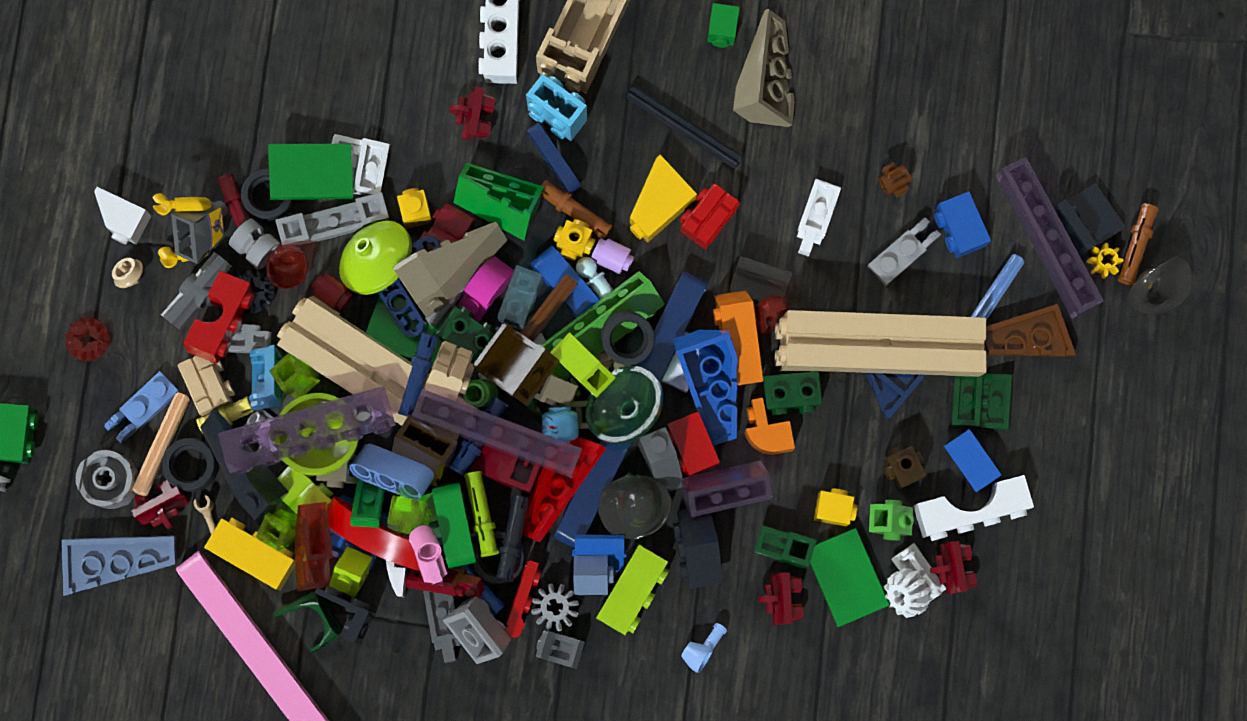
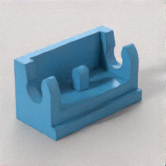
M275 345L251 350L252 394L249 396V401L251 402L252 410L281 407L283 357Z

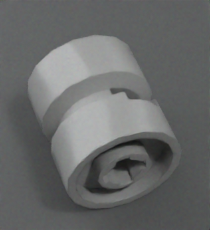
M254 219L245 221L229 240V245L240 255L246 254V260L257 270L267 266L278 254L282 245L270 233L264 235V228Z

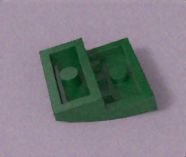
M983 374L979 377L955 376L952 425L1010 431L1013 376L1007 374Z

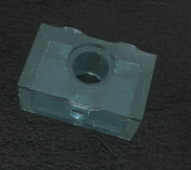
M516 265L498 314L499 322L508 323L510 326L521 330L525 327L543 283V275L541 273Z

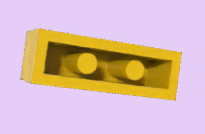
M232 517L229 522L221 518L204 548L274 589L281 591L297 564V561L291 558L294 553L281 545L277 549L268 545L270 539L256 531L253 535L244 531L246 525Z

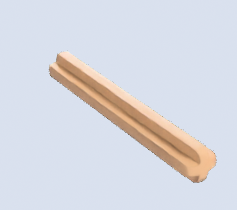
M178 392L174 395L133 486L135 493L142 496L148 495L163 462L166 450L169 448L190 402L187 395Z

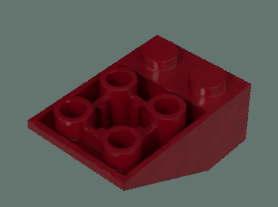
M473 415L463 439L464 441L467 440L481 416ZM497 422L480 449L482 453L480 456L475 457L467 471H482V476L531 495L551 442L526 430Z

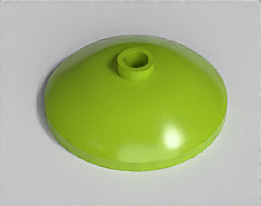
M394 221L375 222L359 230L345 246L340 259L339 274L343 284L354 293L368 295L382 291L395 282L399 277L393 267L411 256L412 241L407 230Z
M324 393L306 394L291 401L279 414L274 427V443L279 456L290 468L306 475H324L338 470L351 459L359 441V426L354 412L341 399ZM317 436H322L324 438L323 441L318 444L314 442V439Z

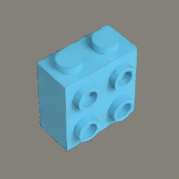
M542 74L526 94L528 111H530L529 115L536 122L542 124L544 121L552 127L550 129L551 132L560 139L566 137L572 141L587 121L586 101L575 92L570 94L563 89L564 85L555 77L550 76L548 78Z

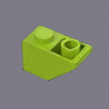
M570 332L550 352L596 398L616 378Z

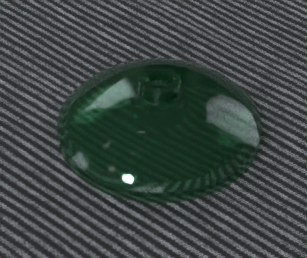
M626 366L612 371L611 373L616 378L597 398L592 393L588 397L585 411L586 422L591 432L603 442L615 445L632 442L648 432L661 413L663 406L661 384L650 371L638 366Z

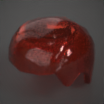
M292 245L278 246L267 258V276L276 287L282 289L296 288L306 280L307 256L299 247Z
M776 295L768 296L760 300L755 306L756 328L761 336H765L775 330L777 316L784 315L787 312V307L790 306V303L786 298Z

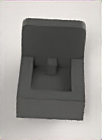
M544 630L537 642L536 657L577 669L585 642Z

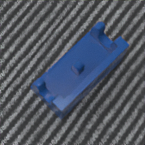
M970 429L944 446L976 492L1001 476V473Z

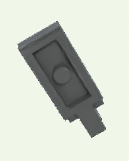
M423 591L431 639L435 650L442 649L444 663L455 662L457 660L454 647L461 645L443 622V619L456 609L453 595Z

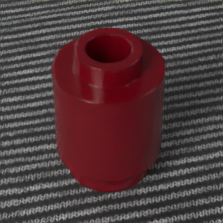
M329 273L325 276L319 275L311 287L314 289L313 296L340 312L347 308L354 297L350 289Z

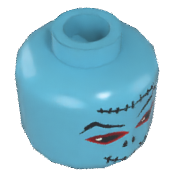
M571 406L549 407V412L542 415L543 437L547 441H553V447L570 446V440H575L579 436L578 414L575 411H571Z

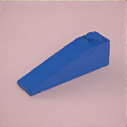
M697 330L674 338L673 341L679 362L712 445L715 446L736 439L737 354L729 331Z

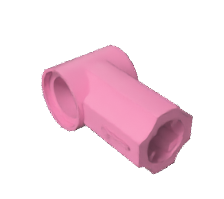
M418 526L410 533L409 541L415 552L423 581L432 584L441 582L444 576L447 575V571L441 555L439 542L432 528L429 526Z

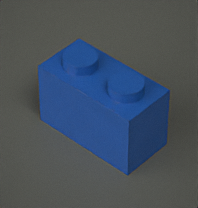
M970 192L938 204L935 209L934 218L938 227H943L947 236L945 238L946 246L950 253L954 252L956 258L984 248L991 242Z

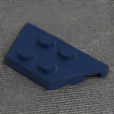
M865 373L883 415L887 420L890 419L926 376L918 374Z

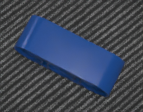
M552 245L530 262L534 270L552 291L566 274L572 276L578 282V286L563 303L576 318L600 301Z

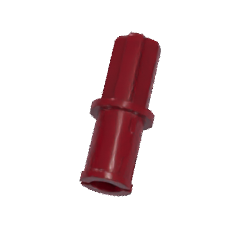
M227 174L218 178L217 181L225 198L224 203L229 208L235 226L239 228L250 217L241 200V194L234 175Z

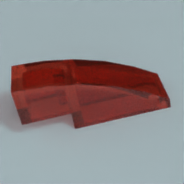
M327 502L298 505L295 532L297 591L325 588L331 582L329 559L333 558Z

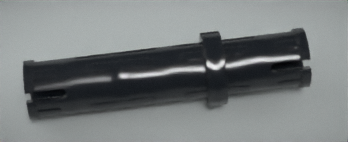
M512 496L503 547L499 548L501 557L496 575L498 580L502 578V581H514L517 558L521 557L522 553L519 548L528 504L530 503L529 498L523 499L522 496Z

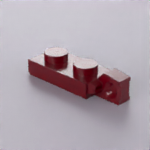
M445 565L447 575L444 576L441 582L435 584L424 582L421 572L414 569L411 570L405 580L407 588L453 596H463L465 594L468 597H481L485 590L481 577H475L467 573L465 568H448L447 565Z

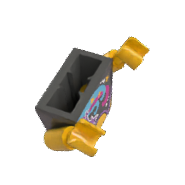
M162 193L153 196L154 201L161 204L153 206L158 214L166 215L171 209H175L171 213L175 253H173L170 247L159 249L158 254L161 263L166 268L174 267L177 264V260H182V262L192 261L198 264L222 239L224 235L223 217L228 214V207L222 201L214 203L206 197H177L175 201H169Z

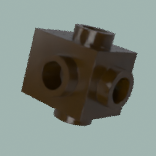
M903 445L895 447L888 451L889 457L883 460L885 463L882 467L889 481H894L898 490L927 476L922 467L925 465L924 459L918 450L914 451L912 446L904 449ZM901 462L906 465V469L901 466Z

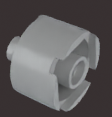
M100 450L94 452L80 463L76 472V485L81 495L89 503L106 509H116L128 505L136 495L133 491V486L139 473L137 466L127 457L114 451ZM105 477H112L111 482L104 483Z

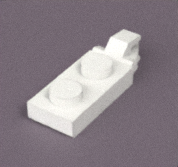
M815 179L798 227L797 237L803 239L798 253L809 256L813 243L820 245L827 231L841 187Z

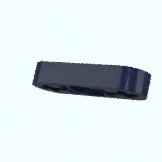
M536 123L527 129L526 132L565 191L572 193L581 186L576 176L541 125Z

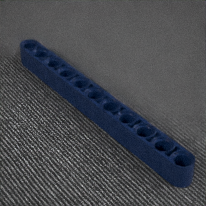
M683 271L654 330L655 344L652 352L644 361L638 363L599 443L606 450L575 492L555 533L554 539L575 549V534L587 535L676 352L673 339L684 335L709 282Z

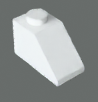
M96 187L94 192L105 226L113 233L111 237L125 245L128 241L137 245L151 215L145 209Z

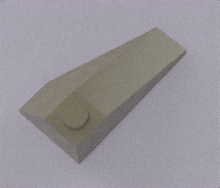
M769 9L764 10L735 91L733 111L752 123L790 127L793 123L795 101L794 93H789L788 79L792 78L791 69H787L785 55L789 52L786 23Z
M494 222L467 232L463 239L450 243L449 240L441 242L440 248L427 252L423 249L415 252L395 265L393 269L426 317H429L433 313L440 311L459 294L481 266L502 247L507 238L498 224Z

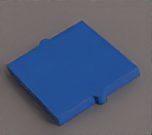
M575 534V549L572 550V556L608 555V566H613L614 572H623L624 558L627 556V551L624 550V535Z

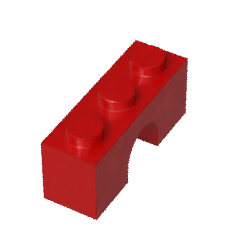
M219 271L208 293V297L212 305L223 310V314L217 321L212 323H206L198 319L194 320L183 342L188 353L218 364L221 357L224 358L230 348L229 340L232 333H237L242 324L241 315L244 309L250 308L254 299L249 282Z

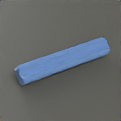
M1013 254L1009 258L971 317L988 319L1023 266L1024 260L1021 257Z

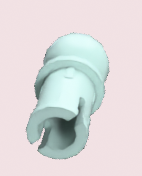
M583 257L576 263L577 274L589 279L587 286L593 289L600 300L613 291V288L604 278L605 273L601 272L598 274L596 272L597 264L595 260L590 257Z

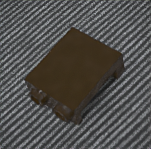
M503 323L479 355L473 367L488 380L528 406L560 360L541 345L535 344L507 323Z

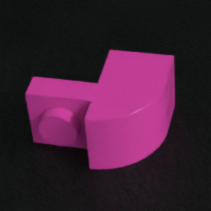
M493 256L481 266L464 289L465 293L457 308L461 305L474 314L472 319L479 323L485 317L494 300L505 291L516 271Z

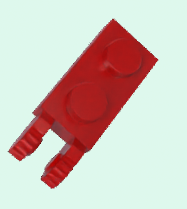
M530 560L526 561L506 622L507 626H505V631H507L508 636L511 638L518 637L522 633L521 630H523L525 624L521 616L523 612L528 613L533 597L528 595L531 586H537L542 570L537 569L539 563Z

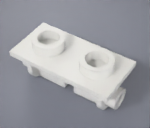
M914 543L892 558L899 571L910 568L912 571H919L920 578H927L925 584L931 588L929 595L932 599H935L946 590V587L940 584L938 576L930 574L931 566Z

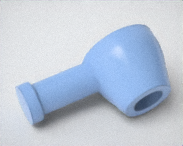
M715 623L714 629L704 644L690 642L682 653L681 657L696 673H699L704 668L714 647L722 635L727 632V629L719 623Z

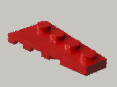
M580 437L570 440V446L552 447L529 497L530 503L528 504L523 536L541 542L604 453L605 447Z

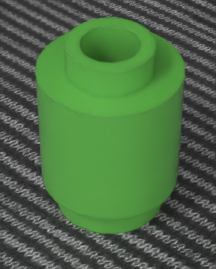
M488 379L471 380L463 397L467 403L474 407H484L489 405L493 396L497 398L498 389Z

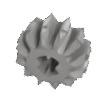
M553 584L548 585L550 592L548 595H546L543 589H539L538 592L544 599L541 601L533 598L532 600L534 604L541 605V608L533 609L531 611L532 614H543L537 619L536 623L540 625L547 619L546 630L548 631L551 630L553 622H556L557 631H562L560 621L564 620L566 625L570 627L572 622L567 618V615L578 616V612L569 610V607L578 606V601H567L574 595V592L570 590L563 596L565 586L562 584L558 588V593H554ZM556 600L558 604H563V610L559 609V615H554L552 611L547 610V606H551L550 601Z

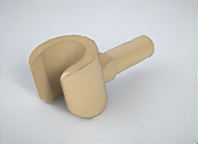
M205 495L207 505L204 508H200L198 500L195 499L194 507L203 514L212 535L216 528L211 513L214 504Z

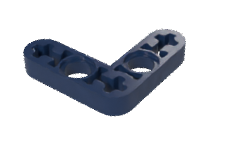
M425 236L412 244L411 255L415 253V250L417 252L423 249L427 250V243L435 244L436 247L433 250L440 248L441 241L432 236ZM398 278L391 284V287L396 288L398 286L399 289L392 291L388 286L379 291L378 294L402 333L408 337H420L421 332L425 333L427 330V321L400 278ZM398 294H402L406 299L405 307L400 310L396 309L393 304L394 297ZM408 313L412 320H418L419 323L416 325L418 330H409L408 327L411 325L409 318L405 316L401 318V315Z

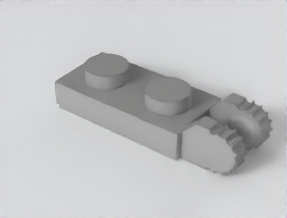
M926 218L919 222L911 231H906L868 264L867 267L885 286L925 253L926 248L941 235L936 230L922 244L919 242L915 235L928 226L929 221Z

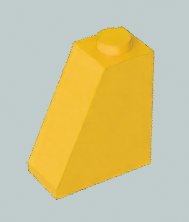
M661 155L656 158L630 216V224L632 225L630 230L638 239L644 238L647 242L652 240L695 202L697 196L696 192Z

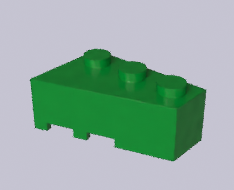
M466 163L458 178L453 203L490 223L496 222L501 229L524 241L538 214L544 187Z

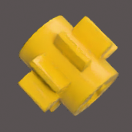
M1108 243L1102 246L1101 251L1094 247L1091 250L1094 257L1087 260V263L1092 264L1093 270L1091 273H1101L1102 279L1108 276V271L1113 275L1118 273L1119 270L1115 265L1123 262V259L1118 258L1117 252L1119 248L1113 250L1109 248ZM1104 257L1109 260L1105 265L1101 262Z

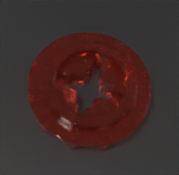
M92 317L80 318L75 323L70 324V328L65 334L66 348L73 357L81 361L98 359L106 352L110 342L106 326ZM90 331L89 335L97 340V342H88L84 347V342L78 339L77 336H85Z

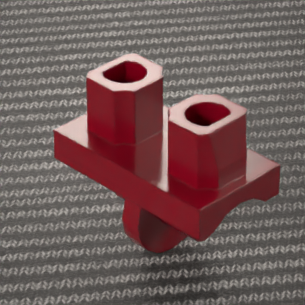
M475 87V91L469 92L468 101L465 97H459L458 105L450 106L449 113L456 116L455 124L463 125L461 139L469 141L473 137L487 138L490 135L491 122L479 120L480 112L491 114L494 110L496 99L483 94V88Z
M166 480L157 486L160 493L158 497L151 499V496L148 494L147 496L137 495L133 498L135 509L131 511L143 527L150 524L156 527L163 523L169 529L173 527L171 518L179 514L178 509L189 504L186 496L177 486L174 487Z
M959 541L938 545L940 556H935L937 567L930 568V574H939L940 584L945 583L946 594L966 592L968 588L977 585L974 571L964 572L963 561L971 560V546L960 544Z
M790 573L771 574V585H765V596L757 597L758 603H766V613H772L773 625L792 624V621L802 619L804 617L802 604H791V593H800L802 590L801 578L790 576Z

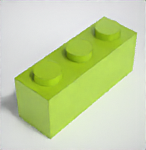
M639 545L596 619L623 635H626L628 631L634 633L641 621V618L637 616L642 606L648 609L656 595L651 592L656 582L662 585L670 571L665 568L668 561Z

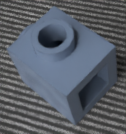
M574 555V595H608V583H614L613 566H608V555Z

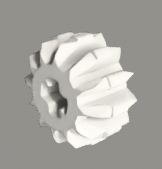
M910 568L895 572L888 578V582L884 586L887 591L885 598L890 600V607L896 608L897 615L903 614L906 618L913 617L916 614L919 615L928 608L929 602L933 600L929 595L931 588L925 584L927 578H920L919 571H912Z

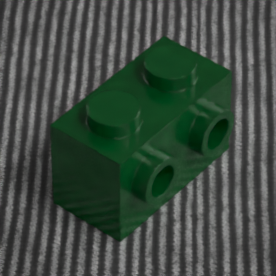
M461 305L459 308L450 307L432 334L439 337L443 342L447 341L457 345L458 349L462 347L472 351L473 357L471 362L475 363L494 337L496 329L484 321L479 324L472 319L474 314Z
M818 371L763 376L762 391L766 413L772 412V416L788 415L789 410H799V414L816 412L815 408H819L822 405Z

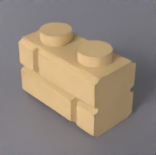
M447 341L442 342L424 387L425 391L437 396L440 394L442 398L452 402L457 399L459 393L465 394L474 370L473 363H470L473 357L472 351L462 347L458 349L457 345Z
M194 356L178 364V368L199 415L202 417L209 415L213 410H219L218 408L221 406H228L234 403L231 397L235 395V392L229 380L224 382L220 372L224 371L220 360L218 364H215L201 357Z

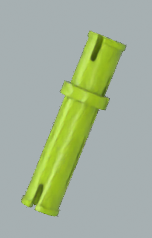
M482 471L464 474L475 522L473 531L478 536L481 557L499 554L493 530L496 526L491 521Z

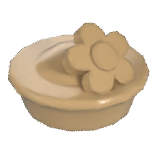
M124 258L119 261L112 271L115 285L119 288H127L139 283L138 279L142 275L143 265L141 261L132 258Z

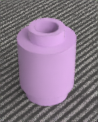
M600 238L592 254V259L597 260V264L621 274L623 270H629L634 256L630 255L631 249L610 239L605 241Z

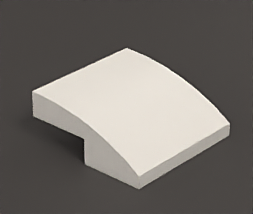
M335 134L332 144H351L353 194L369 196L380 193L389 144L366 138L358 140Z

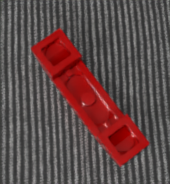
M336 496L333 497L324 520L327 526L349 542L378 557L420 571L415 552L409 541V533L404 536L380 524L379 528L351 526L350 519L353 505Z

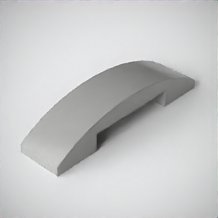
M382 192L355 199L356 202L315 213L307 215L300 213L277 219L276 224L282 246H294L326 240L361 230L375 222L388 220L389 216Z

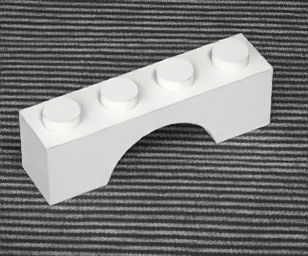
M1025 475L993 484L989 501L978 511L967 512L959 510L951 505L945 497L918 503L913 507L922 538L930 536L931 541L948 537L947 531L957 529L958 534L974 530L973 524L984 522L985 527L1000 523V517L1010 515L1011 520L1027 516L1026 510L1034 506Z

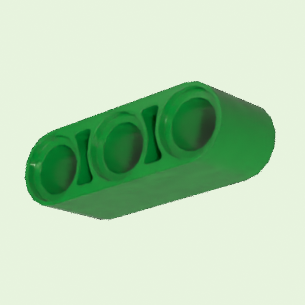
M460 482L432 488L448 568L476 563Z

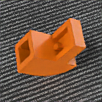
M763 398L753 399L750 403L751 407L747 408V417L749 424L754 423V427L747 428L744 432L749 444L755 450L769 455L792 452L795 446L790 421L768 425Z

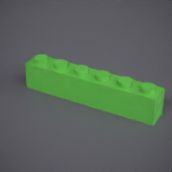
M638 271L541 346L551 352L570 332L590 353L597 357L604 351L601 344V330L610 316L620 311H633L647 319L653 316L665 304L651 281ZM623 322L617 325L611 335L612 344L614 345L615 342L627 333L632 332L638 325L633 322ZM560 362L552 372L566 380L572 376ZM536 398L532 399L534 404L539 401Z

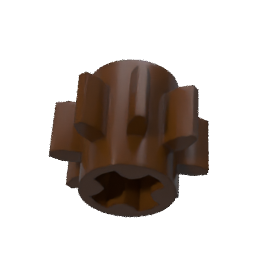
M894 162L883 167V170H881L882 176L878 177V182L886 195L894 193L896 198L907 193V190H909L907 185L912 183V179L904 165L896 167Z

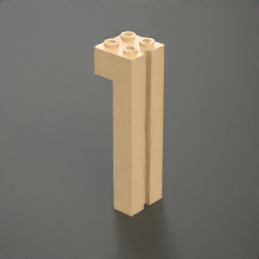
M567 0L554 29L549 28L536 55L537 71L540 73V76L542 74L548 78L553 76L565 82L564 87L569 91L575 93L581 91L586 94L630 0Z
M315 296L301 299L292 312L296 315L293 322L288 321L279 331L277 337L280 338V341L277 345L402 426L407 417L398 414V410L400 409L413 363L340 316L341 313L332 309ZM427 373V377H426V380H425V383H424V387H425L426 382H427L428 377H429V374H428V373ZM423 387L415 419L457 440L478 407L467 403L461 394H458L457 399L452 402L442 398L440 394L437 396L426 392Z
M788 310L780 318L779 323L775 324V339H779L780 347L779 350H775L774 363L775 366H779V374L834 371L979 377L986 373V351H984L986 318Z

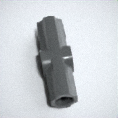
M214 252L196 274H191L179 288V294L161 316L181 331L199 309L205 308L210 303L208 293L219 271L229 274L233 267Z

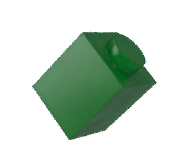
M713 3L707 42L720 48H726L728 45L734 46L739 7Z

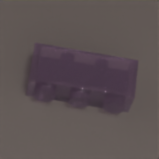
M761 461L681 478L684 504L691 517L773 499L770 476Z

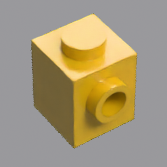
M412 188L403 191V195L397 196L406 229L433 223L431 222L432 218L424 190L419 191L418 188Z
M832 488L831 492L820 491L818 493L814 521L848 526L850 520L855 521L857 504H853L854 497L847 496L848 491Z

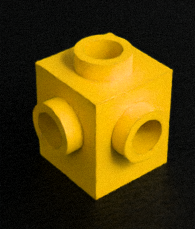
M576 219L573 222L566 220L564 227L559 226L554 241L557 242V251L562 257L571 261L579 260L585 254L590 255L595 243V239L592 238V229H589V225ZM572 234L579 237V240L571 241L569 236Z

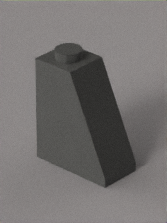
M666 427L640 437L638 447L658 495L662 496L684 487L685 484L678 457Z

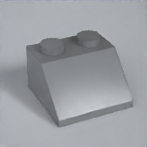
M476 596L466 599L443 619V622L476 664L501 656L511 641L507 631H505L506 627L493 617L488 604Z

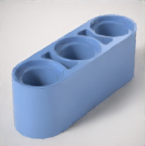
M365 444L350 465L351 472L357 478L415 501L421 499L434 479L433 471L426 465L373 444Z

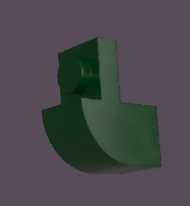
M762 525L754 553L779 560L785 564L807 569L817 540Z

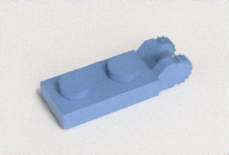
M159 371L104 426L108 431H111L127 417L131 424L126 426L116 437L122 443L138 429L141 430L180 391Z

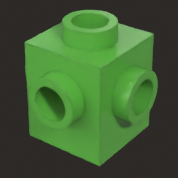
M885 500V504H870L869 532L883 534L884 540H900V535H912V525L914 522L912 507L902 506V501Z

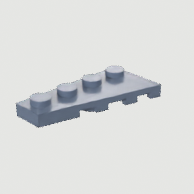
M176 535L63 539V596L177 564Z

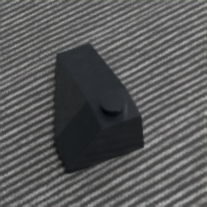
M215 409L200 426V429L237 501L259 526L289 491L220 412Z

